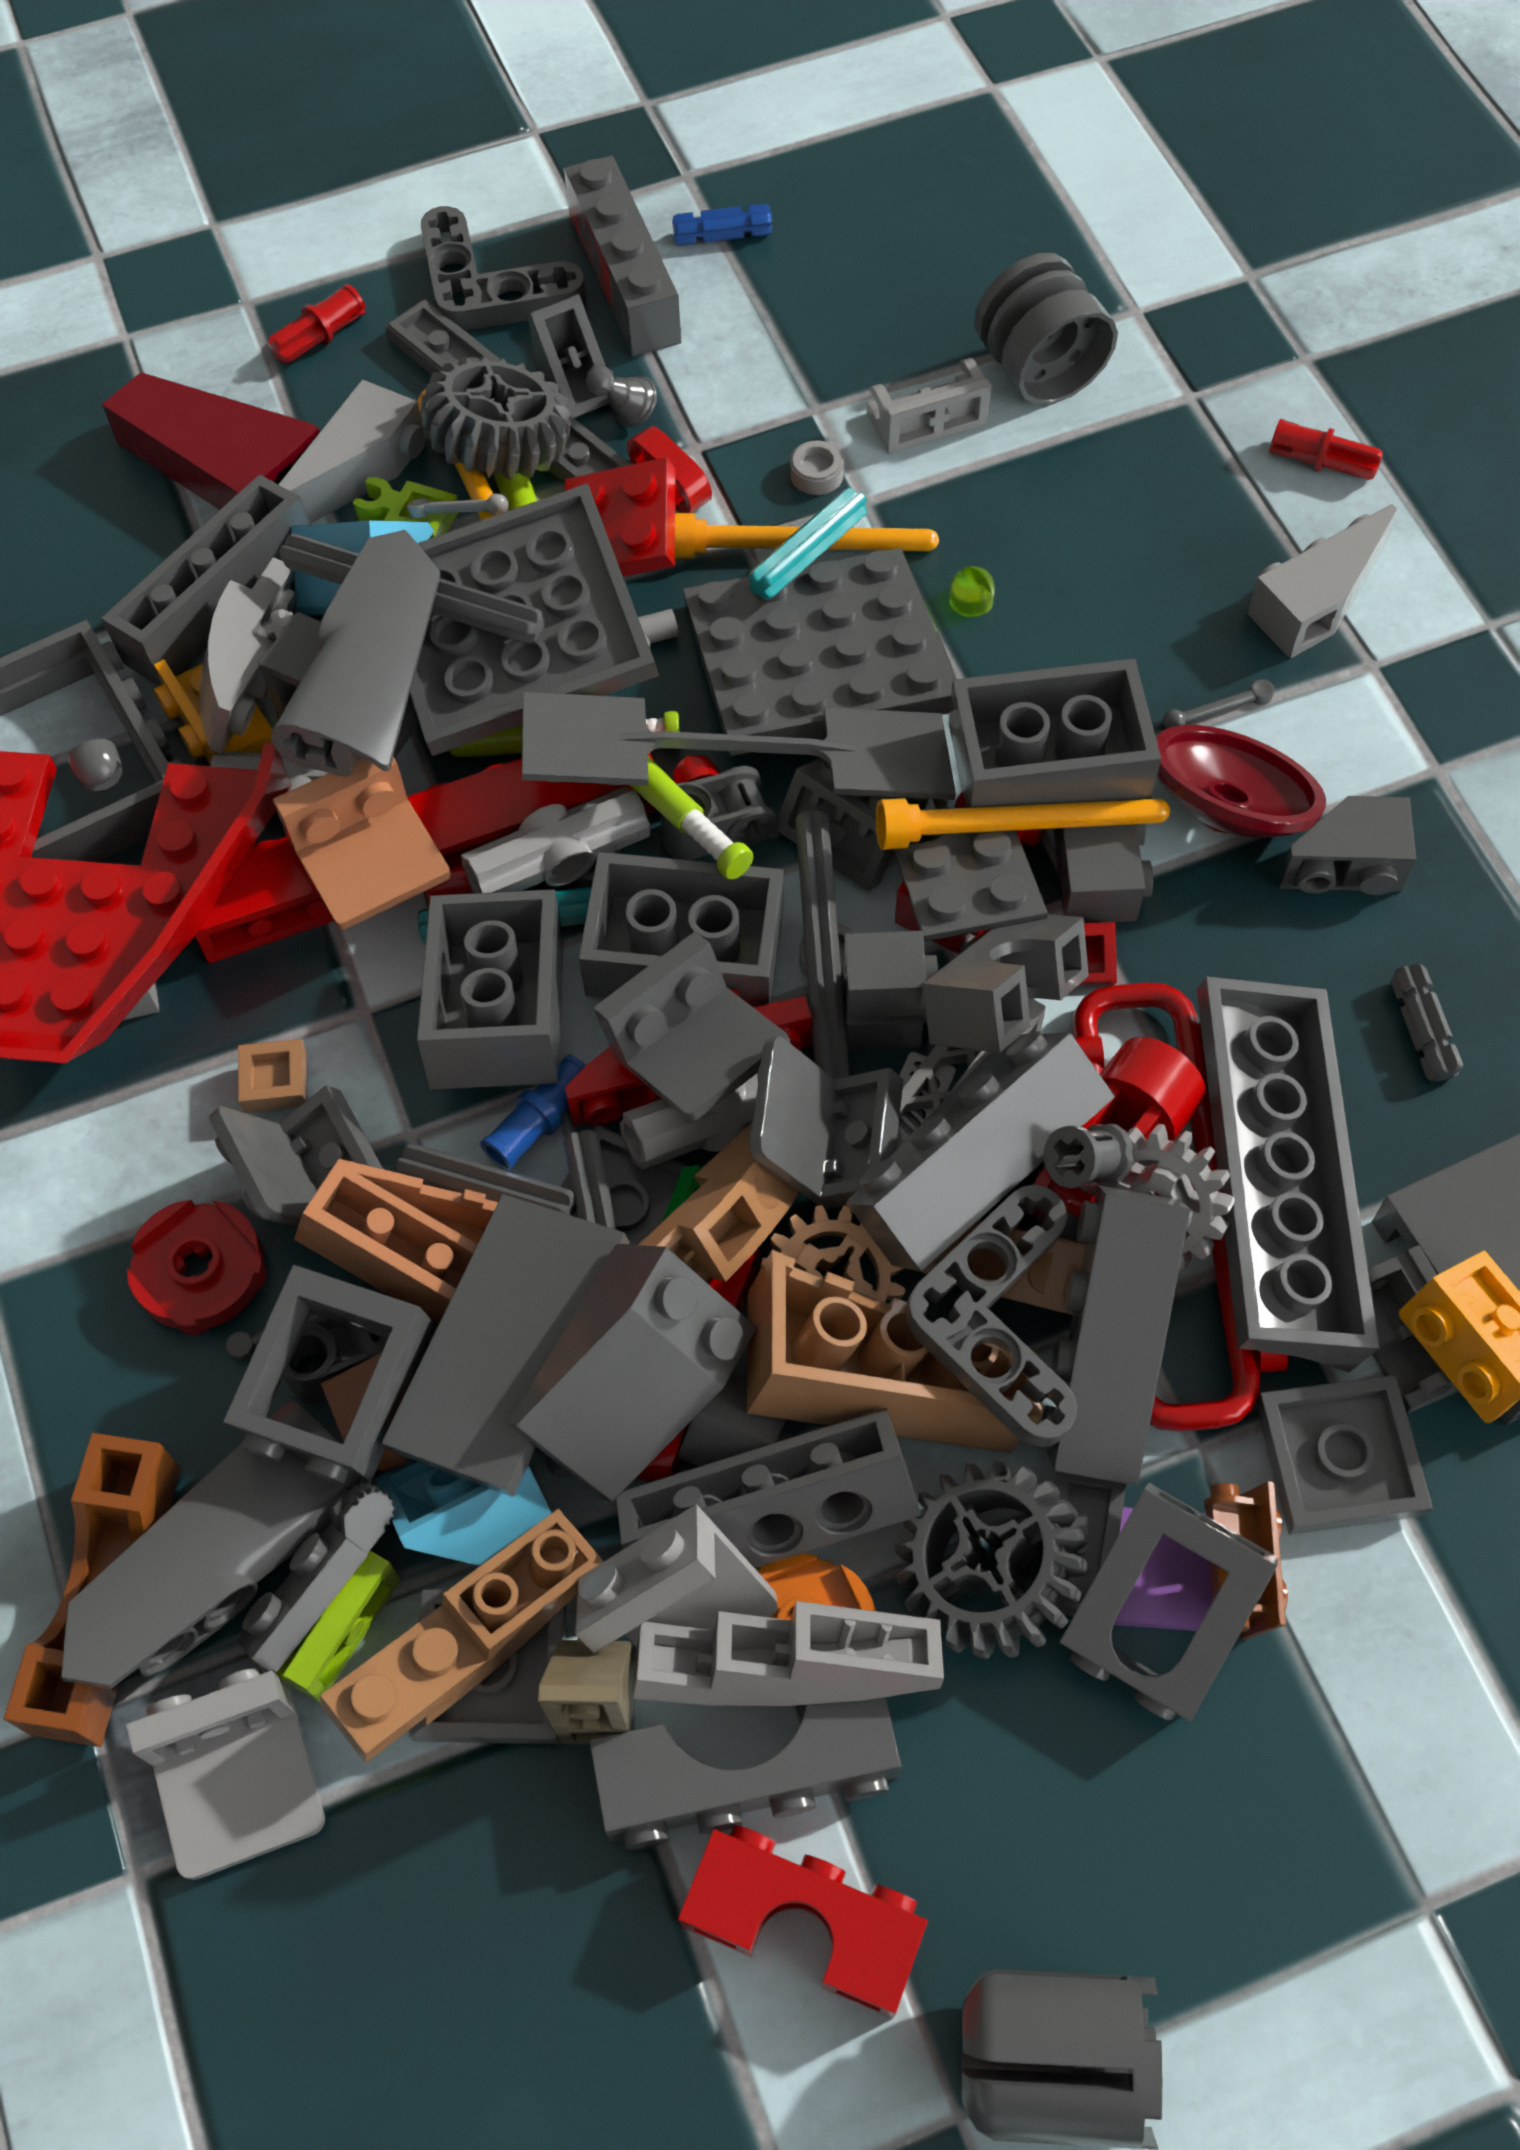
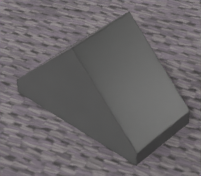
M578 294L529 313L528 319L536 371L544 373L545 381L554 382L559 385V393L568 398L567 408L570 411V416L575 418L610 404L606 395L598 396L588 390L585 381L588 371L593 365H605L580 295Z

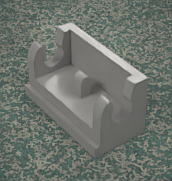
M969 357L959 361L964 374L957 375L955 381L933 388L926 387L918 390L916 393L891 400L882 384L870 387V392L875 400L867 402L866 413L888 454L988 424L992 385L988 378H984L973 358Z

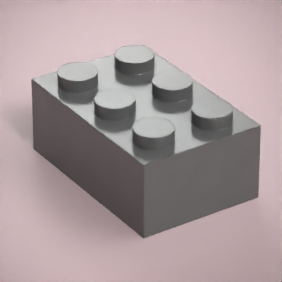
M1135 658L953 679L949 729L966 808L1152 799L1161 756Z
M598 852L579 955L585 996L607 998L695 931L710 942L728 989H738L740 998L752 1007L770 1004L772 1001L784 912V869L750 866L743 875L732 880L725 878L718 871L717 863Z
M555 890L430 896L417 1043L430 1090L558 1083L564 938Z

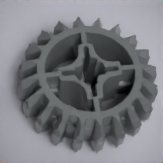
M481 356L479 361L476 362L467 358H460L458 365L445 363L441 371L431 374L430 383L426 385V391L422 395L420 413L423 414V437L431 441L433 451L446 454L447 463H462L465 465L466 472H471L475 469L485 472L488 478L492 473L503 474L509 480L512 479L515 473H520L525 477H532L535 469L548 471L551 462L560 460L561 452L565 449L571 427V421H569L570 411L567 408L568 398L559 393L558 384L545 381L544 373L540 371L532 373L527 371L524 363L515 366L506 363L504 358L500 362L489 361L485 356Z
M994 1460L985 1479L982 1471L976 1464L966 1463L964 1483L960 1485L950 1475L940 1474V1487L944 1493L936 1500L926 1492L918 1493V1501L926 1510L922 1519L916 1517L903 1521V1526L915 1536L914 1540L894 1545L896 1555L902 1560L911 1563L895 1574L899 1585L904 1589L913 1590L905 1600V1606L908 1611L915 1616L925 1615L924 1618L940 1620L941 1635L945 1633V1645L952 1651L960 1653L970 1643L973 1654L979 1659L987 1660L990 1658L996 1641L1001 1651L1007 1657H1017L1020 1650L1019 1636L1023 1634L1035 1647L1044 1646L1046 1642L1045 1635L1039 1626L1048 1619L1054 1626L1060 1629L1067 1627L1068 1619L1057 1608L1059 1603L1063 1599L1069 1603L1078 1604L1082 1602L1083 1593L1068 1580L1069 1578L1082 1577L1089 1574L1090 1566L1087 1561L1073 1554L1088 1544L1087 1536L1082 1529L1070 1527L1078 1517L1077 1511L1070 1502L1058 1503L1060 1491L1051 1481H1045L1037 1485V1476L1027 1467H1021L1011 1478L1010 1469L1005 1463ZM1005 1508L1024 1512L1031 1517L1019 1524L1012 1519L1000 1526H988L980 1518L979 1513ZM958 1529L960 1537L957 1550L948 1560L943 1562L946 1547ZM980 1536L992 1548L997 1549L995 1552V1558L998 1562L996 1568L1003 1578V1583L990 1570L987 1571L985 1569L988 1566V1560L985 1556L987 1551L980 1540ZM1043 1546V1558L1039 1573L1032 1586L1026 1592L1023 1584V1573L1027 1565L1040 1556L1038 1548ZM984 1591L994 1592L1003 1601L1005 1608L979 1613L959 1609L953 1606L951 1602L963 1594L972 1598Z

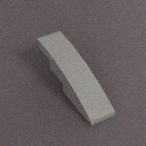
M796 1601L791 1620L718 1611L713 1630L644 1622L640 1625L637 1638L633 1699L709 1706H796L863 1701L940 1689L944 1680L940 1620Z

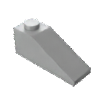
M362 379L278 484L300 496L310 524L354 501L355 498L367 494L365 482L368 477H378L389 482L400 475L411 459L419 456L426 438L423 437L424 428L422 426L418 401Z

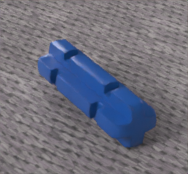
M762 203L748 205V211H741V206L700 211V216L694 217L693 212L677 213L672 219L673 236L676 245L679 246L697 244L696 239L703 238L704 243L744 239V233L748 232L751 233V238L768 236L772 232L771 210L769 205Z

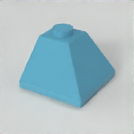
M411 1460L401 1467L389 1470L374 1478L378 1489L385 1491L388 1497L393 1500L392 1505L395 1509L392 1512L394 1517L391 1520L404 1548L478 1566L484 1564L551 1514L529 1466L525 1470L514 1497L415 1460Z

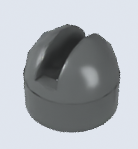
M88 740L74 747L69 753L68 761L73 775L78 783L82 784L86 789L99 793L110 790L118 784L122 775V761L115 744L110 740Z

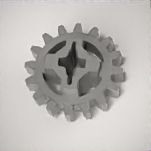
M1157 1124L1150 1133L1148 1140H1145L1142 1132L1137 1127L1131 1128L1127 1134L1133 1143L1132 1154L1134 1164L1129 1174L1119 1182H1095V1184H1090L1085 1191L1095 1196L1097 1185L1150 1195H1154V1192L1162 1197L1179 1199L1191 1210L1179 1271H1183L1190 1263L1192 1253L1202 1260L1208 1257L1215 1246L1212 1239L1221 1240L1230 1224L1221 1215L1228 1214L1234 1205V1197L1218 1192L1224 1186L1230 1174L1228 1170H1210L1207 1164L1215 1153L1211 1146L1202 1149L1197 1154L1189 1149L1192 1142V1133L1187 1130L1176 1142L1168 1140L1164 1124ZM1142 1160L1159 1161V1163L1147 1167L1137 1162Z

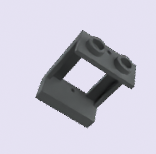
M1148 1483L1060 1643L1073 1650L1069 1659L1086 1673L1103 1681H1107L1112 1674L1137 1689L1133 1696L1134 1699L1150 1712L1166 1720H1172L1175 1714H1178L1191 1722L1278 1566V1557L1153 1484ZM1164 1534L1229 1573L1182 1658L1171 1670L1159 1675L1113 1647L1111 1632L1120 1610L1161 1536Z

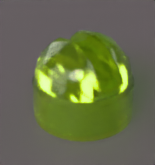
M974 565L967 566L962 571H959L954 576L950 585L949 602L952 608L957 613L968 617L981 616L987 613L994 603L995 584L993 577L986 569Z

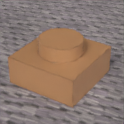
M302 1039L238 1045V1102L244 1113L300 1107L308 1100L307 1050Z

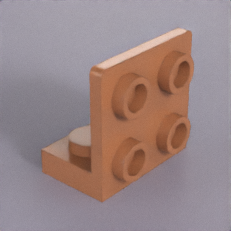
M394 757L389 771H383L369 761L360 758L357 760L349 776L345 777L327 773L273 799L290 845L340 930H346L449 880L451 877L449 866L407 799L400 770Z

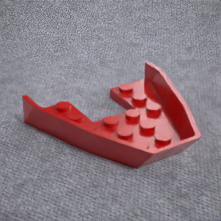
M264 742L258 770L168 763L141 866L32 858V852L57 767L48 754L0 751V1058L67 1063L105 1042L194 938L275 813L276 807L273 799L287 793L292 787L283 759L274 748L273 743Z

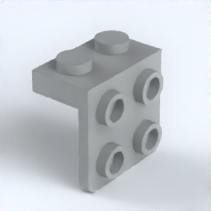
M695 1504L579 1577L575 1634L593 1653L623 1635L632 1641L636 1647L639 1628L644 1622L713 1630L718 1611L761 1617L772 1616L777 1610V1594L702 1509Z
M252 1668L233 1673L218 1683L220 1690L193 1700L190 1695H177L165 1698L147 1708V1717L126 1724L132 1753L153 1766L176 1867L180 1875L189 1880L206 1877L319 1833L324 1826L325 1815L292 1692L273 1671L263 1673L260 1668Z

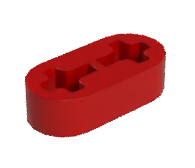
M656 426L648 427L627 441L626 448L632 464L668 457L676 469L675 509L679 513H692L712 500L711 486L703 470Z

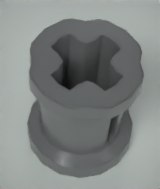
M1096 1124L1088 1129L1075 1125L1057 1128L1049 1136L1045 1144L1043 1156L1045 1168L1053 1181L1066 1188L1086 1186L1091 1181L1096 1183L1119 1182L1129 1174L1133 1166V1143L1127 1132L1117 1124Z

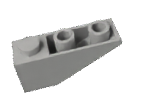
M1393 504L1370 516L1368 514L1359 516L1345 530L1326 540L1324 538L1315 540L1301 554L1282 564L1279 562L1273 563L1258 575L1254 582V592L1247 614L1289 659L1335 634L1384 548L1397 512V508Z

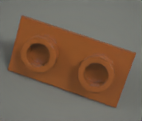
M1265 1482L1240 1495L1239 1486L1236 1484L1219 1483L1210 1486L1211 1497L1204 1500L1206 1516L1278 1557V1566L1243 1627L1241 1639L1248 1640L1285 1626L1288 1591L1282 1579L1279 1545L1282 1521L1280 1513L1276 1509L1274 1482ZM1211 1562L1209 1563L1213 1602L1229 1572Z

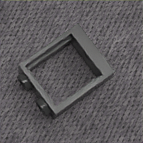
M293 1265L223 1422L244 1437L240 1447L254 1455L277 1463L281 1462L285 1452L308 1460L304 1468L306 1472L339 1485L345 1484L348 1475L372 1482L386 1448L381 1443L421 1363L436 1325L419 1306ZM311 1313L388 1339L343 1444L266 1418Z

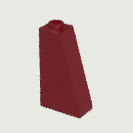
M142 372L121 389L117 390L102 404L116 442L219 510L259 474L279 484L320 433L319 428L312 423Z

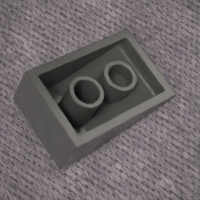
M616 1244L508 1425L602 1499L613 1502L724 1388L757 1327L667 1247Z

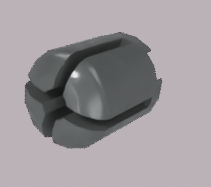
M993 1969L978 1976L969 1988L962 2005L963 2051L961 2054L962 2102L969 2119L977 2131L994 2141L1158 2150L1152 2127H1144L1145 2119L1162 2120V2041L1156 2040L1155 2028L1148 2027V2007H1143L1142 1994L1158 1995L1155 1978Z

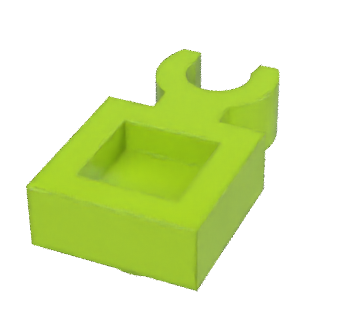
M368 477L365 482L368 495L375 500L365 501L355 498L353 501L356 516L360 521L428 522L434 529L429 539L447 533L459 513H432L420 518H411L407 505L414 500L426 498L429 502L458 501L456 494L408 480L399 492L392 490L390 484L382 478Z

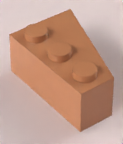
M338 1159L302 1213L294 1240L380 1291L385 1292L392 1298L421 1307L427 1316L439 1325L498 1202L485 1199L486 1194L465 1189L462 1194L422 1184L423 1179Z

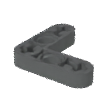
M439 206L429 210L422 217L421 230L437 309L464 331L529 321V313L578 294L583 304L586 301L584 274L576 264L567 261H555L478 274L467 221L463 212L454 207ZM450 232L452 242L442 243L440 233ZM449 264H462L465 266L462 270L454 273H446L440 270ZM534 290H540V293L534 294ZM509 291H517L524 294L521 298L514 301L499 299L500 295ZM463 293L465 304L455 306L453 294Z
M1034 1184L1023 1186L1013 1192L916 1285L907 1301L904 1316L907 1328L912 1335L1017 1438L1027 1445L1045 1447L1061 1440L1075 1422L1078 1410L1075 1395L1051 1368L989 1310L1003 1294L1052 1248L1066 1226L1067 1212L1058 1194L1047 1187ZM1036 1209L1042 1211L1046 1216L1042 1228L1039 1226L1032 1227L1016 1246L1008 1236L1016 1229L1024 1212L1031 1214ZM983 1248L994 1251L1003 1260L1005 1267L1004 1276L995 1281H985L977 1278L968 1266L967 1258L969 1253ZM955 1283H957L964 1294L955 1302L948 1317L952 1324L942 1317L934 1323L928 1321L924 1316L929 1305L925 1298L937 1304L952 1291ZM984 1343L998 1346L1007 1355L1009 1362L1008 1372L998 1378L984 1377L972 1365V1349ZM1021 1371L1030 1377L1021 1390L1036 1403L1042 1402L1046 1397L1053 1401L1056 1408L1051 1417L1057 1425L1048 1419L1041 1421L1038 1425L1032 1422L1027 1415L1030 1413L1033 1405L1020 1390H1017L1010 1401L1002 1395L1003 1392L1012 1386Z

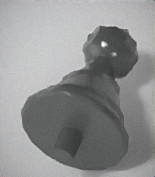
M601 364L593 365L588 371L585 379L588 390L592 391L595 395H606L608 397L610 406L614 409L616 420L622 426L629 428L640 426L650 417L657 402V391L654 383L648 377L639 375L636 377L614 378L612 370Z

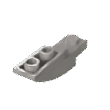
M274 557L252 589L230 580L218 601L212 618L200 679L199 706L202 726L209 748L220 754L234 733L240 736L245 734L254 714V700L258 698L264 701L269 694L258 664L274 643L273 639L268 638L265 626L271 623L272 612L277 609L292 612L296 601L297 593L289 589L293 569L287 568L283 561Z

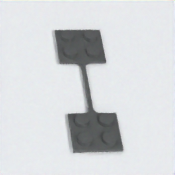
M936 631L937 636H938V638H939V641H940V643H941V646H942V648H943V650H944V653H945V655H946V658H947V660H948V663H949V665H950V667H951V670H952V672H953V675H954L955 679H957V678H956V675H955V673H954V670H953V668H952V665H951V663H950L949 657H948V655H947V652H946V650H945V647H944V645H943V642H942V639H941V637H940V634H939L938 631ZM932 799L936 809H949L945 799ZM1016 831L943 834L938 839L910 844L907 849H894L919 929L923 931L924 941L1048 918L1047 909Z
M523 692L522 780L648 786V754L658 748L818 756L824 759L830 766L833 794L955 800L956 797L942 713L824 707L823 716L826 732L824 740L669 731L651 732L646 725L645 698Z

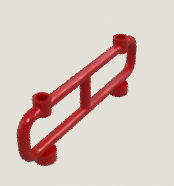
M1150 982L1111 985L1095 989L1085 996L1073 1014L1072 1032L1073 1037L1099 1074L1104 1069L1103 1043L1101 1036L1098 1034L1097 1027L1098 1019L1101 1015L1112 1010L1155 1007L1166 1011L1171 1016L1177 1050L1195 1065L1206 1087V1096L1203 1103L1189 1120L1194 1152L1197 1154L1202 1149L1210 1146L1215 1150L1201 1022L1198 1020L1192 1002L1178 989L1167 984ZM1216 1152L1207 1164L1211 1171L1217 1170ZM1154 1192V1195L1161 1196L1160 1194ZM1225 1233L1221 1240L1212 1239L1215 1246L1211 1253L1233 1388L1224 1399L1206 1402L1171 1404L1158 1399L1155 1395L1150 1425L1159 1430L1180 1432L1218 1429L1237 1424L1252 1412L1259 1398L1260 1373L1286 1371L1288 1355L1238 1349Z

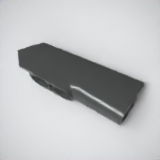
M406 530L368 538L326 610L318 633V652L271 734L274 748L290 762L346 777L351 774L357 760L361 757L383 771L390 770L440 581V571Z
M295 1401L285 1403L269 1418L337 1442L316 1419ZM240 1444L68 1603L62 1680L111 1689L136 1669L145 1677L163 1672L244 1610L257 1593L258 1585L256 1583L294 1555L308 1537L315 1533L319 1535L323 1533L331 1523L330 1504L338 1493L343 1494V1487H348L350 1481L354 1483L357 1479L364 1480L348 1475L344 1485L335 1484L304 1470L308 1461L306 1459L285 1452L281 1462L277 1463L242 1449Z

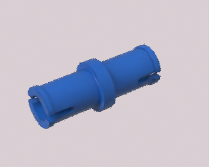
M569 1054L562 1059L559 1065L558 1083L539 1084L534 1090L525 1089L515 1100L517 1107L489 1136L484 1137L480 1141V1146L487 1157L501 1169L509 1171L515 1166V1162L543 1134L552 1135L562 1124L560 1117L569 1109L565 1086L586 1064Z

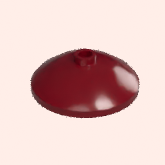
M1202 725L1170 727L1159 733L1156 737L1161 756L1157 774L1159 782L1182 808L1214 831L1244 837L1291 836L1312 828L1319 822L1326 808V796L1317 780L1296 761L1258 740L1229 730Z

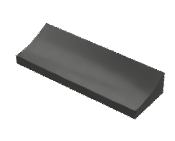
M1206 976L1197 988L1217 1170H1228L1230 1174L1224 1186L1220 1188V1193H1226L1234 1197V1205L1228 1214L1223 1215V1218L1230 1223L1225 1232L1238 1349L1300 1357L1350 1373L1380 1348L1327 989Z

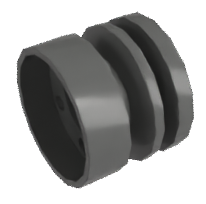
M1037 253L1015 262L1000 273L985 290L975 311L974 328L979 339L990 350L996 362L1002 364L1006 375L1022 397L1035 405L1055 404L1074 396L1100 374L1116 348L1118 330L1114 319L1094 295L1088 293L1084 281L1075 274L1068 261L1056 253Z

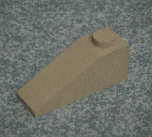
M620 1637L595 1653L579 1638L577 1640L558 1641L539 1684L538 1702L561 1744H590L591 1739L634 1730L635 1699H633L636 1652L632 1641H621Z

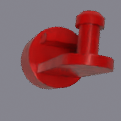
M1131 1038L1123 1043L1099 1074L1115 1097L1082 1127L1088 1129L1096 1124H1117L1126 1132L1131 1128L1137 1127L1142 1132L1145 1140H1148L1150 1133L1157 1124H1164L1168 1140L1174 1142L1205 1099L1206 1087L1204 1080L1195 1065L1174 1047L1154 1038ZM1045 1166L1034 1182L1035 1185L1047 1187L1057 1193L1065 1205L1066 1212L1078 1219L1083 1202H1094L1095 1196L1079 1187L1066 1188L1058 1185L1051 1179ZM1036 1209L1031 1214L1035 1217H1040L1043 1212Z

